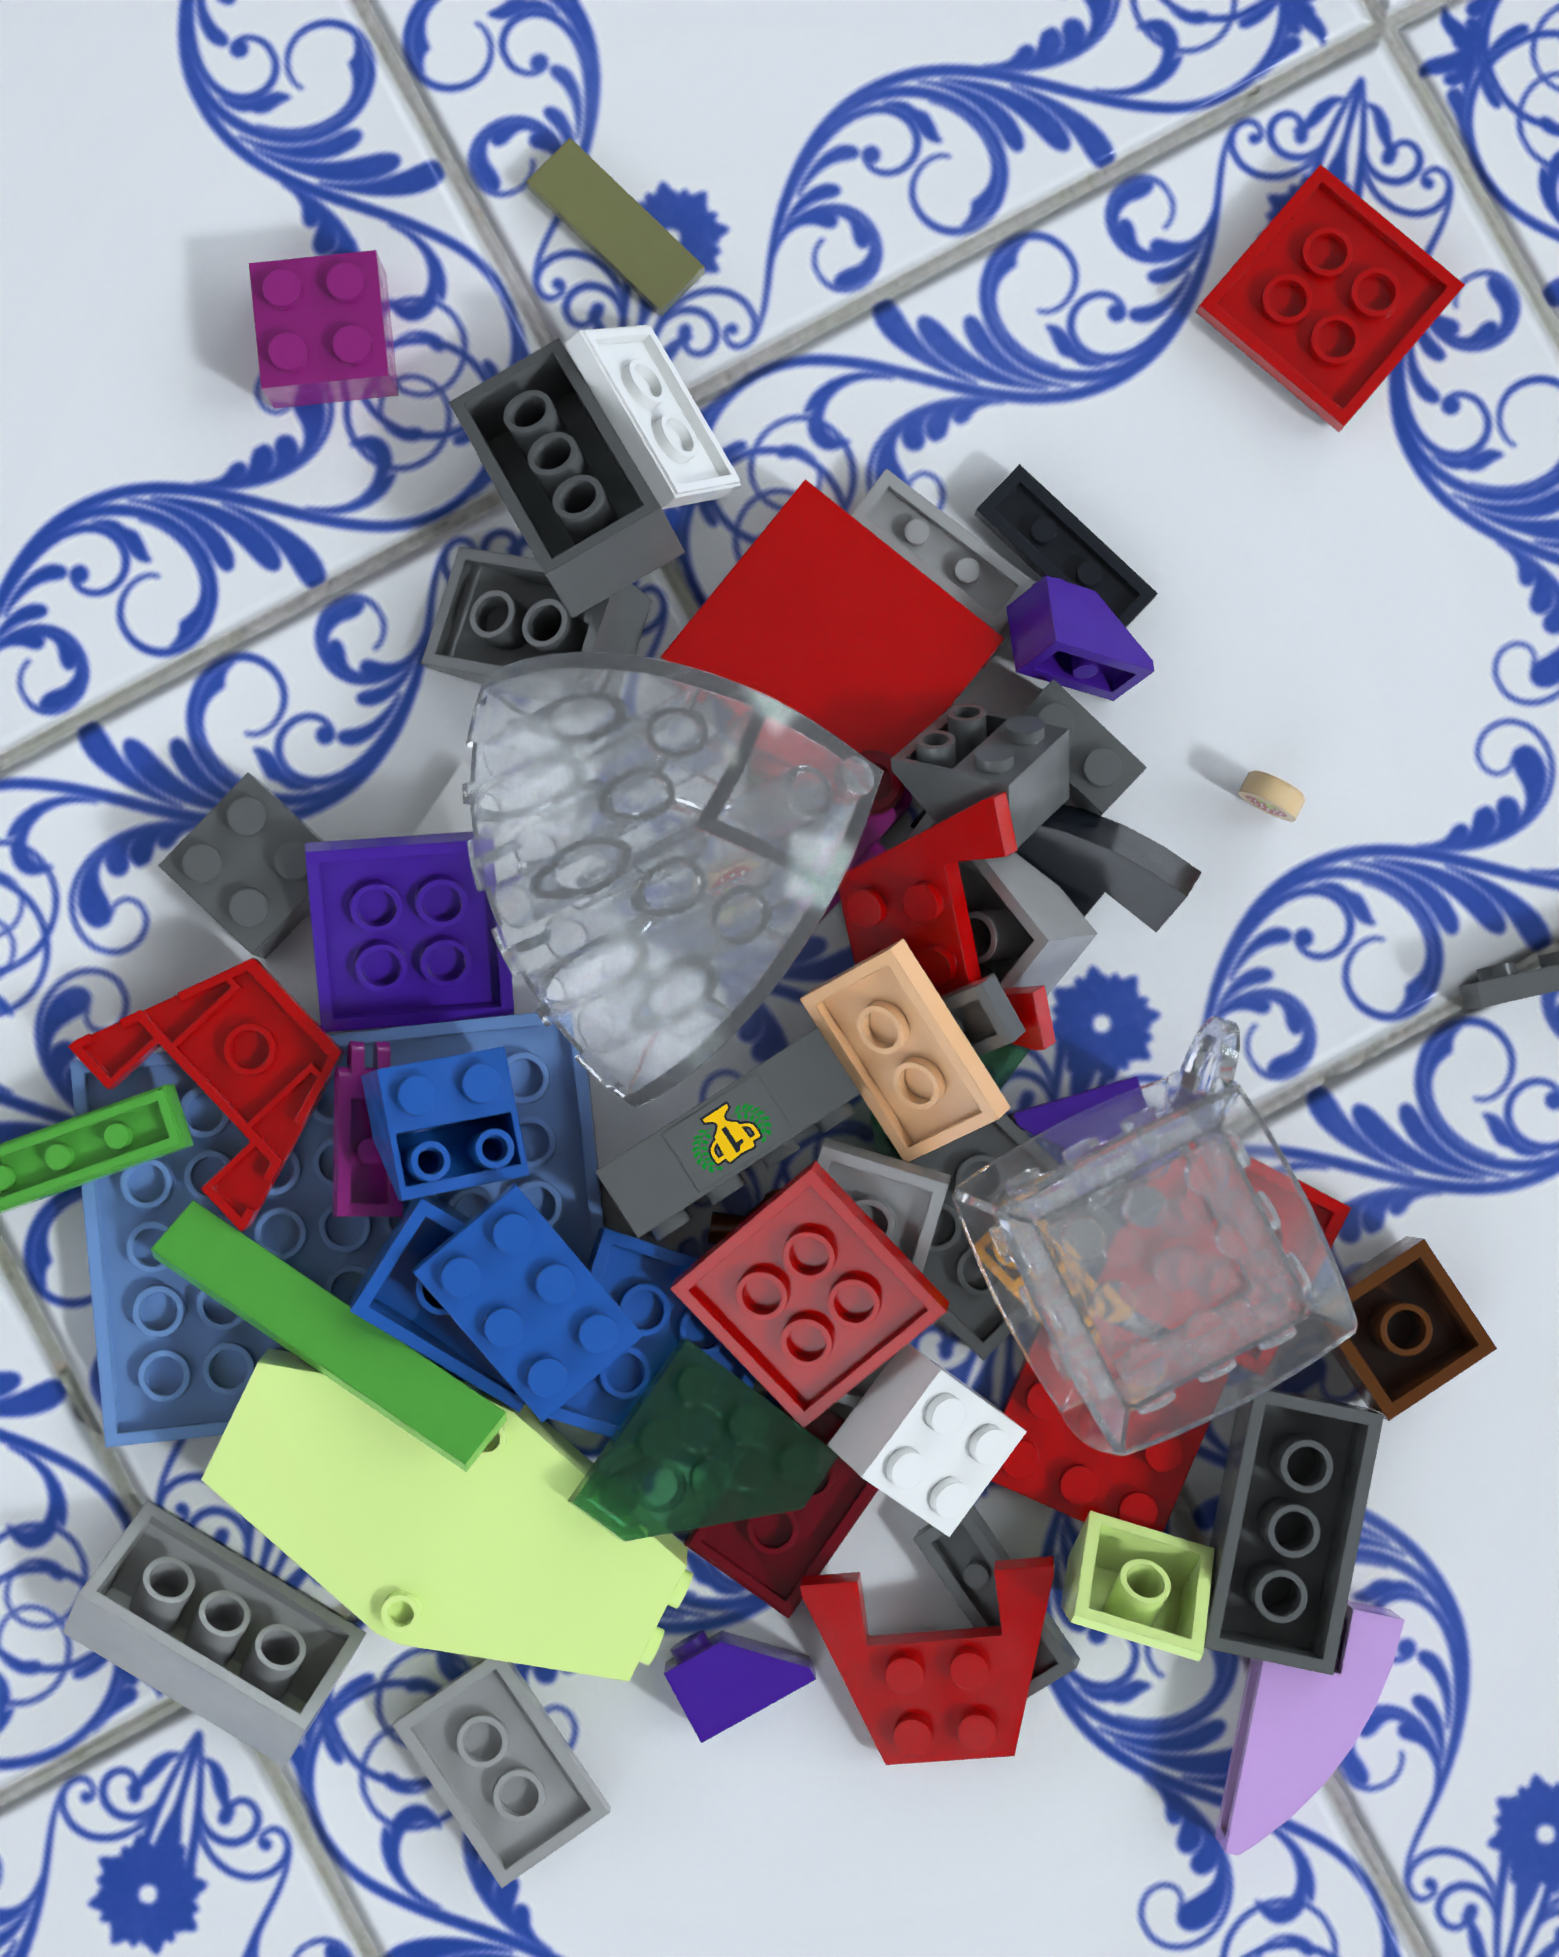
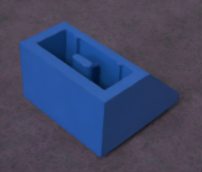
M505 1046L376 1069L361 1076L373 1141L399 1201L530 1176Z

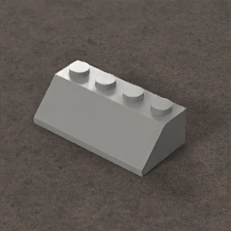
M148 1500L78 1593L63 1630L65 1635L283 1767H286L367 1633Z

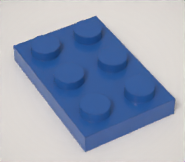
M515 1182L412 1269L415 1276L542 1423L644 1336Z

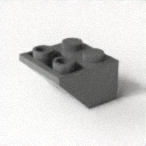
M977 704L953 705L891 758V769L936 824L995 793L1006 792L1018 848L1069 799V729L1044 724L1042 719L1034 716L1011 717L987 712L984 707Z

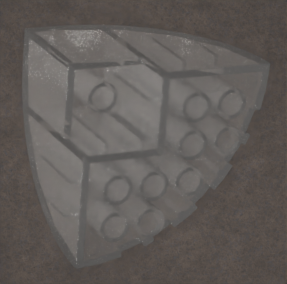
M570 652L527 658L503 666L484 677L474 705L466 746L472 748L470 781L462 785L463 804L471 805L470 811L474 839L467 842L471 870L477 891L486 890L490 907L498 924L497 927L491 929L498 949L513 977L520 973L522 974L535 1000L540 1005L535 1012L544 1025L548 1027L555 1024L579 1052L574 1059L602 1085L631 1106L636 1108L676 1086L712 1057L746 1023L788 971L825 914L843 880L865 828L884 771L838 737L785 704L745 685L682 664L619 653Z

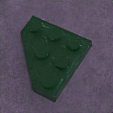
M681 1339L567 1502L617 1539L626 1542L803 1509L838 1458V1455L829 1446L688 1339Z

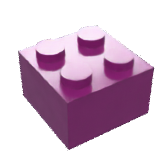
M376 250L249 263L260 384L262 391L274 409L399 396L387 275Z

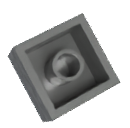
M247 772L158 866L249 953L266 959L310 913L305 843L324 842V840L264 783Z

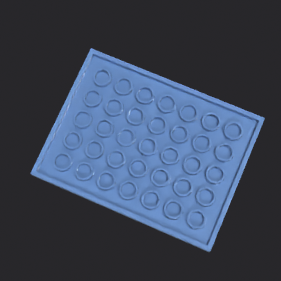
M582 1008L328 1034L345 1052L338 1067H347L349 1041L364 1042L365 1067H373V1047L375 1042L390 1043L391 1067L505 1046L530 1176L434 1194L433 1196L472 1219L515 1182L587 1267L599 1228H605L600 1179L595 1172L599 1169ZM167 1052L152 1053L114 1090L107 1089L82 1061L70 1062L75 1117L166 1084H175L194 1146L81 1185L105 1448L223 1435L258 1361L267 1349L290 1351L156 1260L151 1248L193 1200L239 1231L201 1188L249 1144V1139ZM333 1075L253 1224L247 1230L241 1231V1233L350 1306V1296L400 1217H333ZM412 1199L402 1201V1214ZM427 1358L428 1360H430L431 1362L445 1370L447 1373H449L456 1379L464 1380L463 1378L459 1377L458 1375L454 1374L448 1369L442 1367L441 1365Z

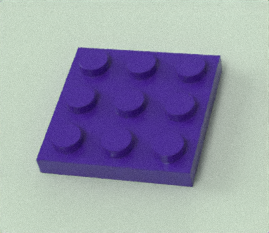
M502 829L305 843L320 1023L326 1032L413 1026L514 1015Z

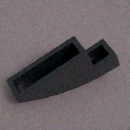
M1065 804L1057 809L1015 851V853L1060 886L1084 917L1102 895L1107 893L1156 933L1187 898L1202 873L1165 846L1137 831L1095 813ZM924 809L910 825L913 829L925 815L926 811Z

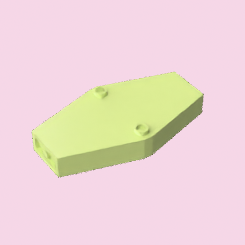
M267 1349L258 1361L201 1480L371 1630L400 1645L623 1681H630L639 1662L647 1666L651 1664L665 1632L664 1629L657 1625L667 1605L676 1609L680 1606L693 1577V1573L686 1570L688 1547L546 1421L542 1423L526 1404L518 1412L468 1381L459 1380L504 1410L507 1421L470 1469L465 1472L292 1352Z

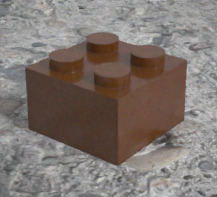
M1404 1237L1301 1306L1366 1406L1383 1414V1419L1390 1421L1497 1349L1423 1238Z

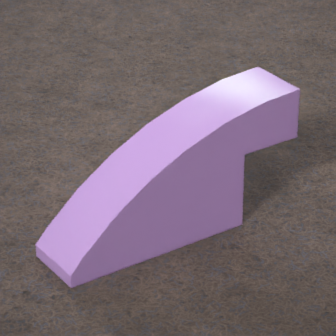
M1348 1600L1333 1675L1250 1658L1215 1838L1225 1853L1233 1855L1242 1854L1289 1820L1327 1782L1353 1748L1377 1705L1395 1659L1405 1620L1391 1609Z

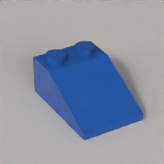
M433 1195L412 1199L350 1296V1312L520 1412L525 1402L412 1271L418 1263L471 1220V1218Z

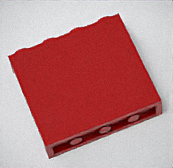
M805 479L660 657L663 668L669 672L663 680L677 694L692 704L698 697L702 698L718 711L713 721L727 734L740 743H743L749 736L768 751L762 760L778 775L790 783L799 776L817 791L812 800L828 815L840 823L846 816H849L858 823L864 816L855 813L845 804L839 788L841 772L848 760L854 755L867 750L882 751L894 757L954 704L982 668L984 669L999 651L1005 638Z

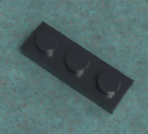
M1020 464L976 509L974 515L1041 578L1046 575L1060 578L1066 582L1096 591L1126 628L1158 594Z

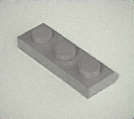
M888 469L883 472L851 513L853 518L999 634L1008 624L1006 607L1036 583Z

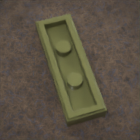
M571 138L526 181L528 189L661 317L705 274L704 266Z

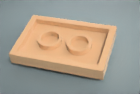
M904 939L814 987L800 998L805 1009L861 1093L864 1101L903 1161L910 1162L1000 1119L1011 1108Z

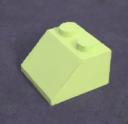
M1090 1511L1068 1556L1061 1608L1071 1623L1200 1661L1204 1652L1215 1548Z

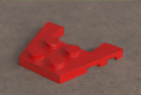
M1006 792L995 793L836 877L854 965L904 939L940 996L982 978L958 862L1006 857L1018 850ZM1045 985L1003 988L1026 1030L1024 1034L1010 1044L1035 1051L1045 1050L1053 1045L1056 1040Z
M251 958L178 992V995L150 1008L139 1010L119 1019V1022L96 1033L78 1038L68 1046L96 1078L110 1090H114L154 1051L162 1046L249 1139V1144L211 1178L201 1190L240 1232L247 1230L253 1224L333 1077L335 1068L339 1066L345 1055L342 1048L264 965L255 958Z
M1054 1556L995 1561L994 1575L1001 1626L870 1636L868 1633L860 1572L803 1576L800 1584L801 1596L885 1765L1015 1756L1054 1578Z

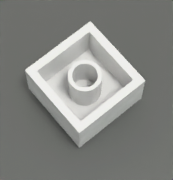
M908 1343L891 1358L827 1446L863 1479L950 1537L1027 1431L990 1401Z

